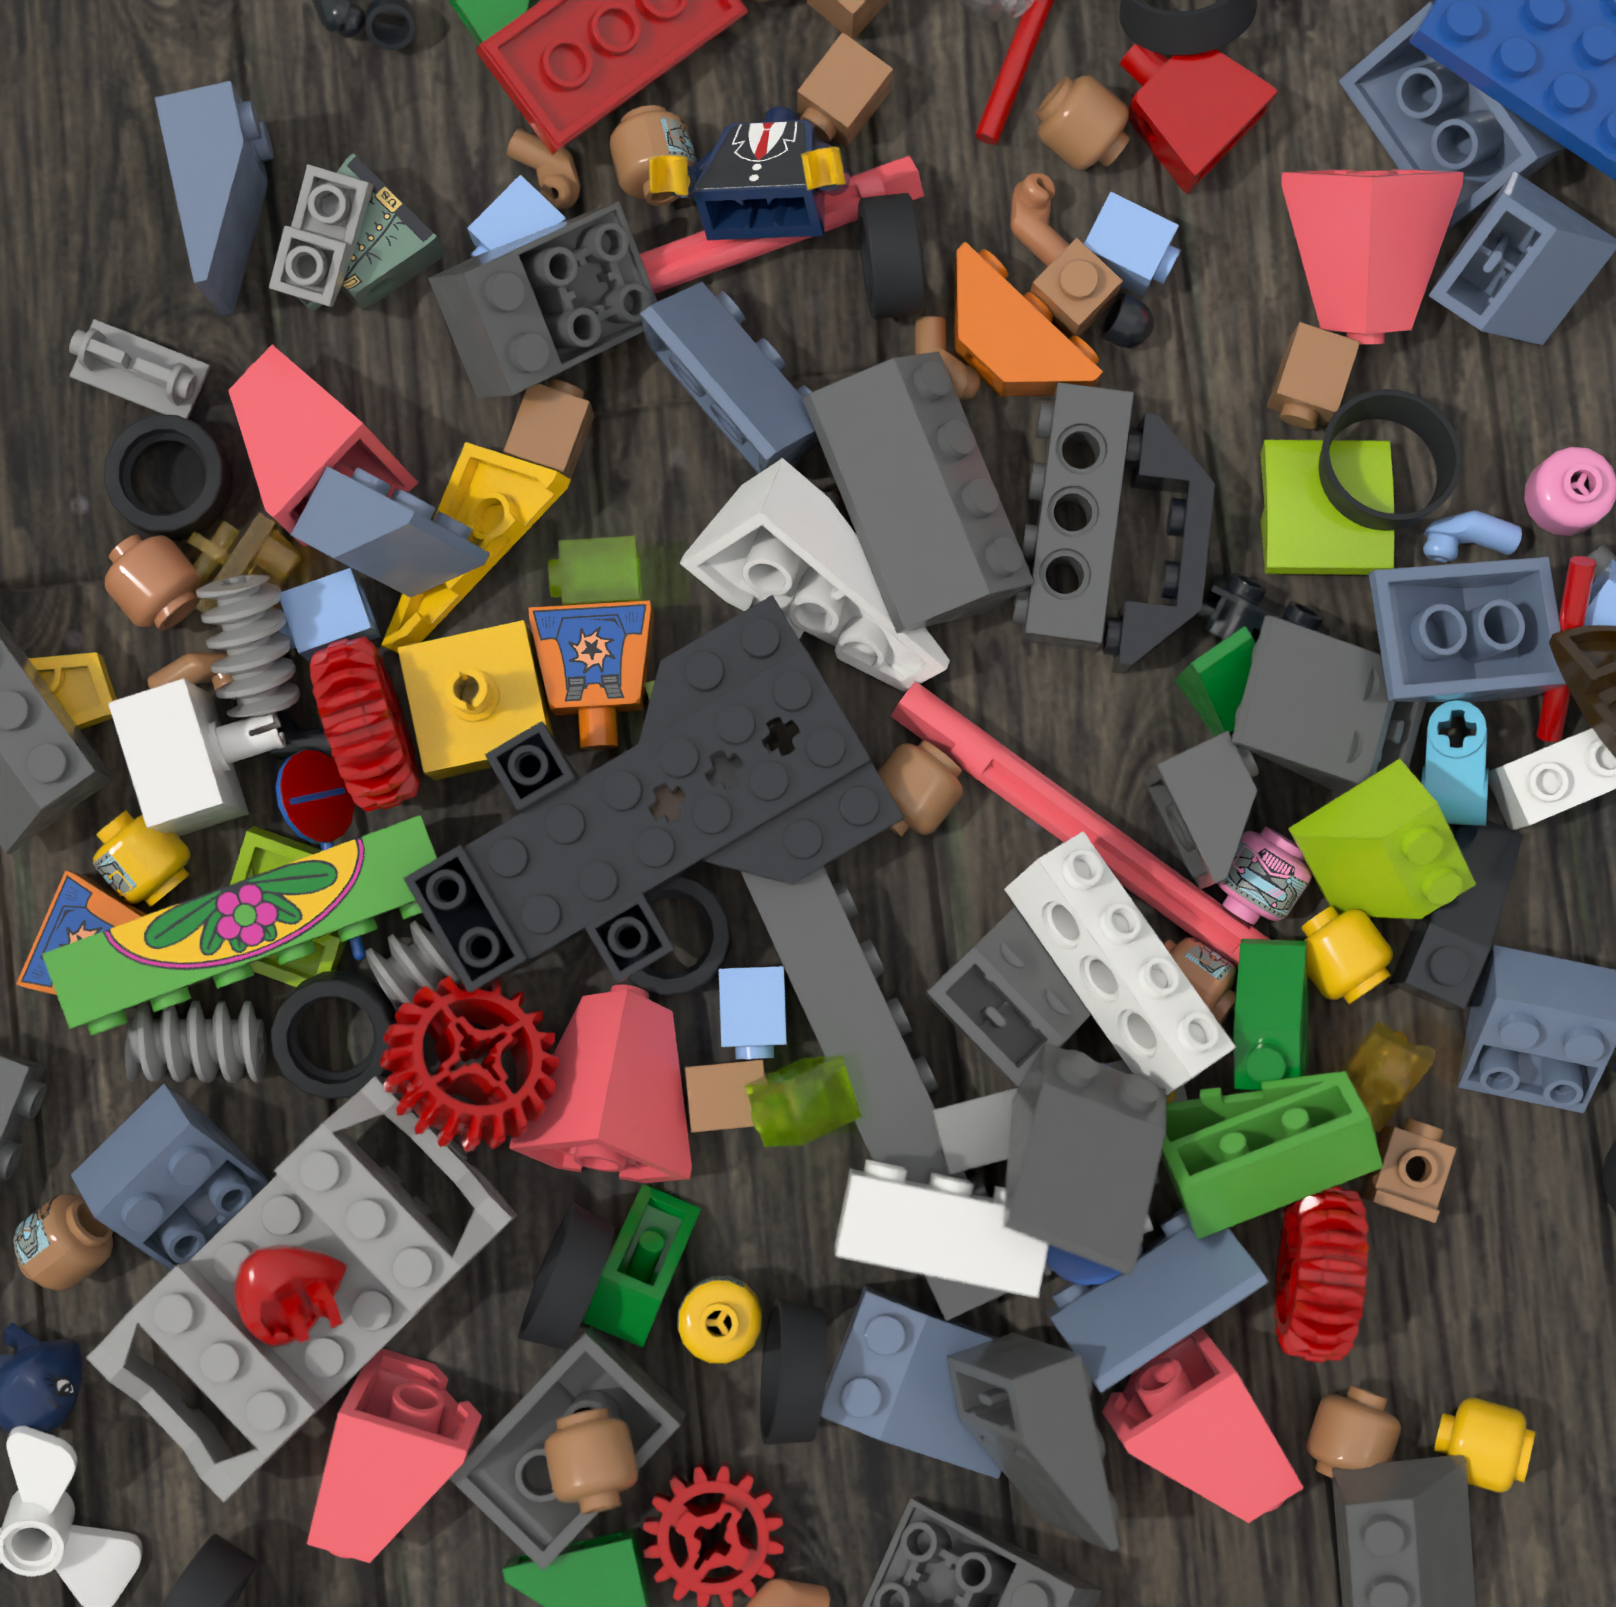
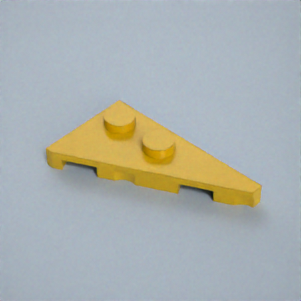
M465 442L435 517L438 511L472 528L473 531L468 541L486 550L490 555L484 565L412 598L402 594L381 646L398 653V647L421 643L567 490L571 479L558 471Z

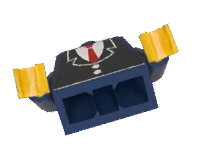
M779 106L768 110L763 122L732 123L725 127L715 147L692 167L688 166V158L685 156L659 155L649 158L650 193L671 192L674 196L695 200L707 240L823 236L825 230L824 192L837 196L844 193L850 184V174L842 162L840 148L831 147L828 143L818 142L814 125L806 119L800 120L793 110Z

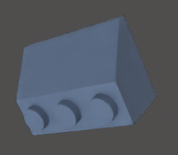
M1431 1L1339 80V83L1399 169L1464 172L1463 186L1447 231L1489 205L1513 171L1527 179L1566 148L1409 43L1412 35L1432 5L1433 1Z
M700 282L650 305L640 313L647 346L758 474L782 458L793 466L820 443L802 400L811 391L805 385L796 390L783 376L781 371L786 368V364L781 356L764 338H761L756 343L740 326L745 321L743 313L724 291H720L714 296L707 286Z
M1181 1208L1159 1224L1164 1232L1162 1235L1144 1247L1140 1245L1136 1267L1130 1275L1121 1272L1109 1281L1095 1285L1083 1286L1068 1282L1052 1294L1051 1297L1056 1304L1045 1312L1070 1351L1081 1355L1082 1362L1089 1371L1092 1383L1100 1393L1268 1283L1260 1268L1229 1228L1197 1240L1186 1213Z

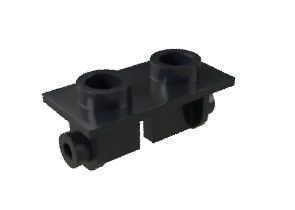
M1216 573L1211 591L1220 596L1218 600H1215L1206 595L1203 600L1202 610L1195 616L1196 619L1205 623L1204 630L1224 639H1227L1244 626L1250 634H1252L1254 628L1261 631L1265 616H1273L1329 636V628L1321 625L1324 618L1319 613L1295 601H1290L1288 606L1285 607L1265 597L1267 589L1260 583L1239 573H1233L1230 579Z

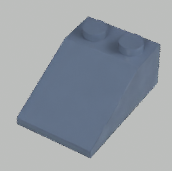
M227 81L155 97L193 280L221 317L234 314L269 183L264 161L274 158L267 126L264 121L259 122L252 100L243 102L232 82Z
M1549 557L1374 570L1369 573L1388 701L1449 702L1461 700L1474 703L1529 698L1566 685L1549 645L1552 634L1561 631Z
M864 1285L825 1386L821 1417L880 1441L999 1479L1002 1470L959 1419L947 1356L997 1339L998 1337L953 1319L946 1321L943 1315Z

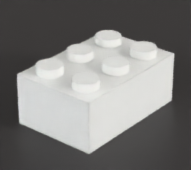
M866 1159L864 1171L850 1169L834 1246L836 1256L1038 1297L1048 1244L1003 1227L1005 1187L996 1186L994 1197L991 1198L972 1194L974 1184L969 1183V1180L931 1173L929 1185L906 1180L907 1170H905V1167Z

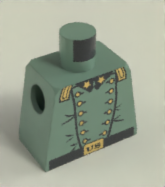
M352 153L336 173L372 183L374 186L359 238L340 289L361 310H364L430 267L443 257L445 253L438 237ZM297 297L313 313L323 305Z

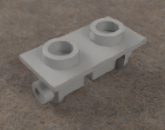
M95 319L87 332L78 329L74 333L69 345V352L78 356L70 373L71 378L161 414L179 415L186 419L190 416L210 369V365Z

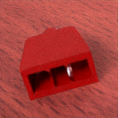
M1135 43L1119 63V66L1142 86L1132 98L1129 106V122L1180 189L1187 195L1268 112L1278 92L1271 84L1217 49L1199 54L1173 55L1169 59L1162 53L1145 49Z

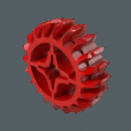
M364 636L350 641L346 638L333 642L327 648L316 651L312 655L310 662V678L314 686L313 694L317 701L318 713L323 723L324 734L328 739L332 756L335 758L340 777L343 778L347 792L351 794L353 802L366 812L378 808L386 810L401 805L403 800L416 797L421 782L418 775L419 768L415 758L416 754L398 695L393 687L390 674L386 670L384 660L380 657L378 648Z
M450 976L439 981L436 986V992L427 986L417 990L413 997L414 1004L403 1003L396 1012L395 1018L398 1024L390 1025L385 1032L384 1042L391 1048L385 1050L382 1054L380 1067L394 1073L385 1081L384 1092L404 1094V1097L395 1108L397 1116L408 1115L415 1111L420 1116L414 1127L416 1135L425 1133L430 1126L440 1130L437 1136L439 1148L448 1146L455 1134L460 1135L461 1144L465 1152L474 1151L479 1145L481 1137L491 1150L501 1146L506 1139V1133L514 1139L519 1138L528 1129L527 1120L532 1122L538 1121L546 1111V1105L542 1100L550 1099L556 1090L557 1083L549 1076L553 1075L559 1068L560 1058L545 1052L554 1044L555 1033L537 1032L536 1027L543 1019V1010L531 1011L526 1014L520 1008L525 1000L524 991L515 993L510 1000L501 995L503 990L501 978L492 982L486 991L480 988L472 993L467 991L463 982L459 988ZM468 1022L477 1023L489 1030H479ZM427 1031L436 1041L433 1049L440 1059V1067L432 1076L429 1075L426 1069L422 1052L424 1033ZM508 1049L513 1056L517 1073L514 1094L505 1083L508 1076L501 1065V1056ZM488 1053L480 1065L478 1063H473L468 1067L463 1065L452 1072L460 1060L467 1062L474 1059L476 1061ZM449 1095H463L468 1097L475 1105L460 1102Z
M1337 1185L1290 1203L1284 1211V1222L1282 1229H1280V1242L1275 1272V1291L1273 1295L1275 1298V1333L1279 1338L1278 1342L1283 1352L1291 1356L1303 1358L1304 1361L1325 1363V1360L1341 1361L1353 1348V1341L1358 1336V1323L1363 1317L1362 1306L1364 1296L1366 1295V1275L1369 1271L1367 1267V1254L1370 1246L1367 1244L1368 1224L1365 1221L1366 1209L1357 1191L1343 1189Z

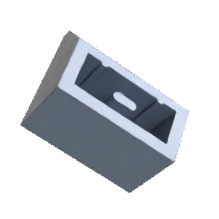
M1513 171L1440 272L1429 297L1480 331L1543 345L1615 252L1616 238Z
M327 466L291 533V536L411 598L484 565L490 555L486 550L468 541L473 531L472 528L438 511L434 521H431L430 519L436 508L403 490L395 489L391 498L386 497L391 485L358 467L350 478Z
M1493 945L1473 993L1458 1074V1088L1584 1113L1616 1046V970Z
M165 1083L71 1174L94 1218L171 1271L177 1265L188 1262L270 1182L205 1113Z

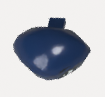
M12 1322L4 1330L3 1343L14 1348L17 1354H0V1428L10 1434L11 1430L17 1426H27L49 1434L59 1428L76 1404L83 1373L80 1346L77 1341L67 1339L40 1342Z

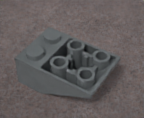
M619 201L479 254L428 278L477 398L513 396L643 332L644 328L640 313L650 305L658 302Z
M1265 616L1259 639L1253 648L1252 666L1242 702L1236 711L1235 729L1231 742L1335 792L1346 793L1398 759H1401L1409 769L1426 702L1388 701L1381 654L1273 616Z
M1016 906L1005 914L924 993L996 1070L1015 1087L1021 1085L1045 1042L1060 1047L1091 1015Z
M1011 1333L947 1356L959 1419L1038 1516L1048 1524L1109 1551L1119 1549L1115 1527L1118 1519V1509L1114 1497L1107 1487L1102 1459L1105 1456V1445L1102 1435L1094 1423L1089 1398L1092 1392V1380L1087 1367L1082 1362L1081 1355L1032 1338Z
M910 1498L862 1607H1095L1102 1590L1042 1557L921 1501Z

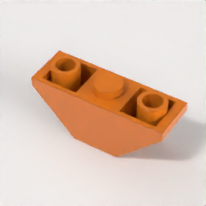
M964 242L956 250L953 266L955 355L967 366L974 367L978 371L980 378L1000 397L1053 396L1058 382L1097 387L1103 371L1097 366L1099 358L1094 350L1078 336L1072 335L1068 339L1051 323L1054 319L1052 312L1037 296L1030 292L1022 296L1006 280L1008 272L993 254L985 249L977 253L968 243Z

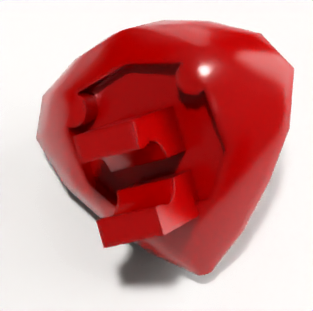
M277 1244L255 1249L239 1264L234 1283L235 1303L244 1326L255 1338L269 1347L289 1346L296 1340L300 1344L310 1339L308 1332L321 1317L329 1320L331 1328L343 1324L334 1297L340 1288L347 1267L344 1262L324 1252L300 1246Z

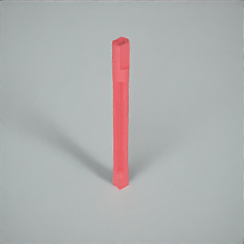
M910 156L851 176L848 189L840 195L832 196L824 192V232L857 221L858 204L861 198L909 193L912 200L924 197L919 171ZM701 231L640 253V257L654 294L813 236L707 240L705 231Z
M915 681L899 701L891 714L893 719L922 740H926L937 747L961 769L983 783L1063 843L1084 831L1122 886L1192 937L1227 959L1237 970L1242 939L1271 940L1226 909L1221 903L1199 889V887L1021 759Z

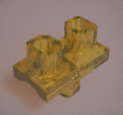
M260 512L231 555L226 551L240 531L225 521L222 522L210 541L196 532H193L187 543L202 553L193 568L197 572L198 580L204 584L218 564L223 567L213 582L234 576L250 575L257 565L284 583L301 560L302 555L285 537L278 533L280 528L276 522ZM201 598L195 608L204 614L218 606L217 600Z
M1377 1021L1369 1033L1365 1035L1355 1052L1340 1070V1072L1346 1071L1366 1108L1374 1133L1376 1130L1381 1131L1432 1066L1436 1050L1426 1045L1408 1043L1407 1037L1402 1032L1392 1031L1388 1025Z

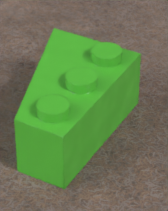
M1346 1071L1262 1082V1091L1223 1096L1221 1087L1200 1090V1099L1166 1103V1133L1160 1158L1197 1240L1383 1168L1370 1116Z

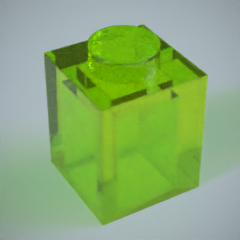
M635 536L558 541L559 559H549L548 573L551 597H562L563 606L642 601L639 546Z
M842 1055L803 1058L744 1085L751 1104L752 1122L761 1135L764 1147L805 1145L862 1117Z

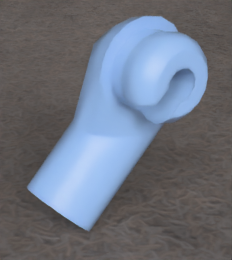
M1473 510L1435 519L1424 532V535L1428 538L1424 544L1423 551L1427 558L1443 563L1454 561L1458 556L1459 544L1474 543L1502 554L1510 555L1520 544L1522 530L1516 524Z

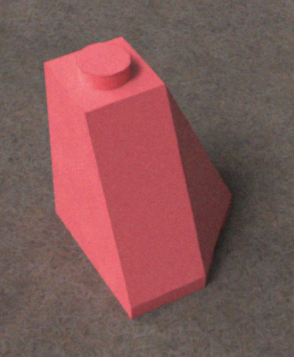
M1419 169L1282 172L1281 186L1320 329L1346 332V337L1360 341V344L1385 343L1386 332L1412 330L1463 186L1464 172Z
M271 345L228 390L265 511L290 534L327 466L350 478L357 467L391 485L386 496L388 498H391L395 489L409 493L419 483L363 422L274 345ZM295 538L303 546L308 545L302 542L301 540Z
M614 985L611 987L610 992L582 996L553 1054L559 1057L560 1060L559 1068L553 1075L549 1076L557 1083L556 1090L550 1099L542 1100L546 1105V1111L538 1121L532 1122L527 1120L528 1129L519 1138L514 1139L511 1137L509 1149L554 1168L582 1172V1167L584 1166L599 1171L620 1172L619 1179L640 1183L690 1179L692 1162L673 1011L649 1000V993L644 989L631 985Z
M1202 1327L1133 1371L1123 1393H1111L1102 1411L1129 1454L1247 1523H1250L1266 1512L1277 1509L1287 1498L1304 1488L1239 1375Z
M382 1348L361 1369L338 1413L307 1545L327 1550L341 1558H354L370 1563L464 1463L479 1429L482 1415L469 1401L456 1402L446 1390L447 1376L436 1364Z

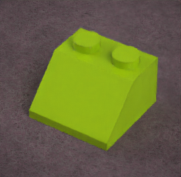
M1401 759L1393 762L1288 828L1328 905L1333 906L1339 915L1350 909H1360L1368 917L1422 919L1476 885L1439 804Z

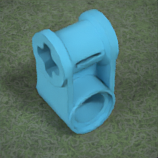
M1461 700L1442 704L1430 716L1427 727L1426 766H1423L1421 784L1439 804L1447 824L1486 826L1489 768H1486V721L1477 707ZM1452 717H1463L1466 728L1477 730L1475 736L1464 738L1463 747L1460 748L1451 747L1449 737L1439 735L1440 728L1446 729L1451 727Z

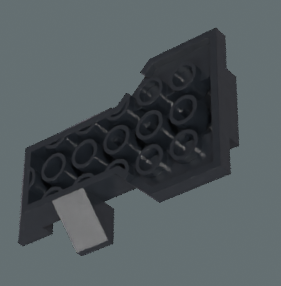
M771 595L660 660L638 745L582 778L578 776L543 721L486 753V758L520 814L466 846H457L403 879L469 993L542 958L586 931L615 981L620 983L675 950L649 894L703 862L794 885L904 820V817L805 647L802 646L774 596ZM778 722H783L785 729L793 724L800 731L792 739L795 750L784 756L781 755L778 748L770 753L764 746V743L771 738L769 727ZM722 755H726L729 762L738 757L743 764L735 772L739 783L728 789L725 788L722 781L715 786L711 785L708 778L715 771L713 760ZM665 788H669L672 794L681 789L686 796V800L679 805L682 816L673 822H670L665 814L657 819L653 813V808L660 803L657 793Z

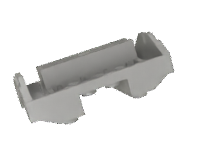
M374 1076L356 1095L322 1123L274 1170L278 1174L195 1256L188 1262L177 1265L86 1357L110 1383L136 1400L184 1450L199 1477L223 1502L234 1495L518 1216L476 1166L470 1165L465 1161L468 1158L467 1155L453 1139L448 1146L439 1148L438 1133L433 1126H430L423 1134H415L414 1127L420 1118L415 1111L408 1115L397 1116L395 1108L404 1097V1094L384 1092V1083L387 1080L384 1076ZM384 1114L409 1135L442 1169L475 1208L457 1247L428 1218L433 1211L418 1196L412 1197L401 1186L404 1181L389 1166L380 1168L344 1130L345 1128ZM277 1244L313 1249L344 1262L347 1270L340 1288L334 1297L343 1324L331 1328L329 1320L321 1317L308 1332L310 1339L300 1344L296 1340L289 1346L269 1347L250 1333L244 1326L235 1303L234 1283L239 1264L255 1249ZM140 1326L257 1449L234 1457L216 1426L200 1409H190L186 1406V1394L168 1376L130 1350L136 1330Z

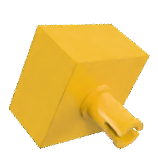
M524 620L398 647L423 772L431 779L438 780L492 768L485 756L486 753L541 721L544 722L554 737L532 632Z

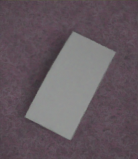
M307 164L292 226H284L269 288L333 307L353 256L374 184Z

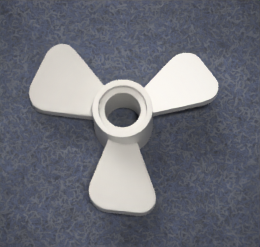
M27 1426L13 1428L6 1445L18 1491L10 1500L2 1528H0V1563H3L12 1572L23 1576H40L55 1569L82 1607H112L140 1565L143 1553L141 1540L135 1534L129 1532L72 1525L75 1516V1506L65 1489L73 1477L77 1465V1456L74 1449L65 1440Z

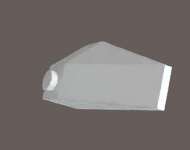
M783 458L742 484L682 557L680 564L727 603L745 611L749 609L751 604L756 605L773 595L798 639H800L805 631L835 646V653L839 660L902 692L908 691L915 681L921 684L947 670L949 658L925 627L896 633L858 536L830 498Z

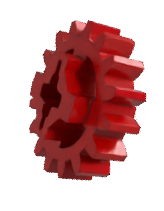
M701 1462L695 1464L694 1481L687 1483L677 1473L671 1476L670 1485L674 1492L672 1497L656 1492L651 1503L662 1513V1516L645 1518L643 1530L657 1535V1540L645 1545L643 1552L645 1558L654 1559L661 1557L662 1563L655 1571L653 1578L659 1583L673 1577L677 1581L673 1594L675 1600L679 1601L691 1590L697 1593L698 1607H707L710 1595H719L724 1607H733L735 1590L741 1588L744 1594L752 1599L758 1591L753 1577L758 1574L772 1579L775 1575L776 1568L766 1558V1555L783 1553L784 1541L778 1537L771 1536L769 1532L783 1525L782 1513L765 1512V1508L773 1499V1493L769 1488L755 1495L750 1490L754 1479V1473L748 1470L737 1482L730 1479L729 1463L722 1462L717 1476L708 1477L707 1470ZM705 1493L723 1494L719 1502L698 1506L692 1501L687 1502L691 1498ZM745 1508L750 1511L756 1523L758 1532L757 1546L751 1543L752 1539L742 1534L739 1520ZM729 1512L724 1536L728 1544L717 1541L711 1549L707 1548L703 1556L699 1558L704 1533L699 1528L700 1525L706 1529H711L716 1522L720 1523L724 1515ZM671 1525L676 1528L675 1531L685 1537L688 1552L682 1563L677 1558L671 1544ZM726 1565L737 1570L735 1573L724 1577H705L709 1569Z

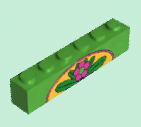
M419 815L43 953L42 956L69 1028L87 1025L90 1036L129 1022L125 1010L150 1001L153 1011L157 1012L192 999L188 986L213 977L218 989L253 976L254 972L250 963L271 955H276L280 966L317 952L313 940L333 932H338L342 943L377 930L378 926L374 917L399 908L403 920L423 913L403 878L434 861L437 857L422 817Z

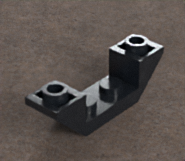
M1145 412L1137 427V431L1129 430L1124 468L1133 469L1131 488L1181 493V498H1171L1169 504L1166 534L1168 536H1177L1174 561H1164L1160 583V597L1169 598L1170 605L1125 601L1118 610V618H1107L1103 654L1114 656L1113 673L1125 674L1193 620L1202 610L1215 483L1156 413Z

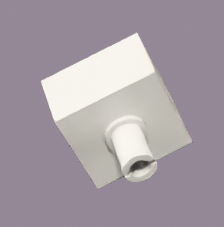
M186 679L174 681L108 703L146 826L161 833H176L180 837L249 814L233 762L276 748L286 747L284 733H279L276 729L281 727L276 712L251 716L221 726L212 695Z

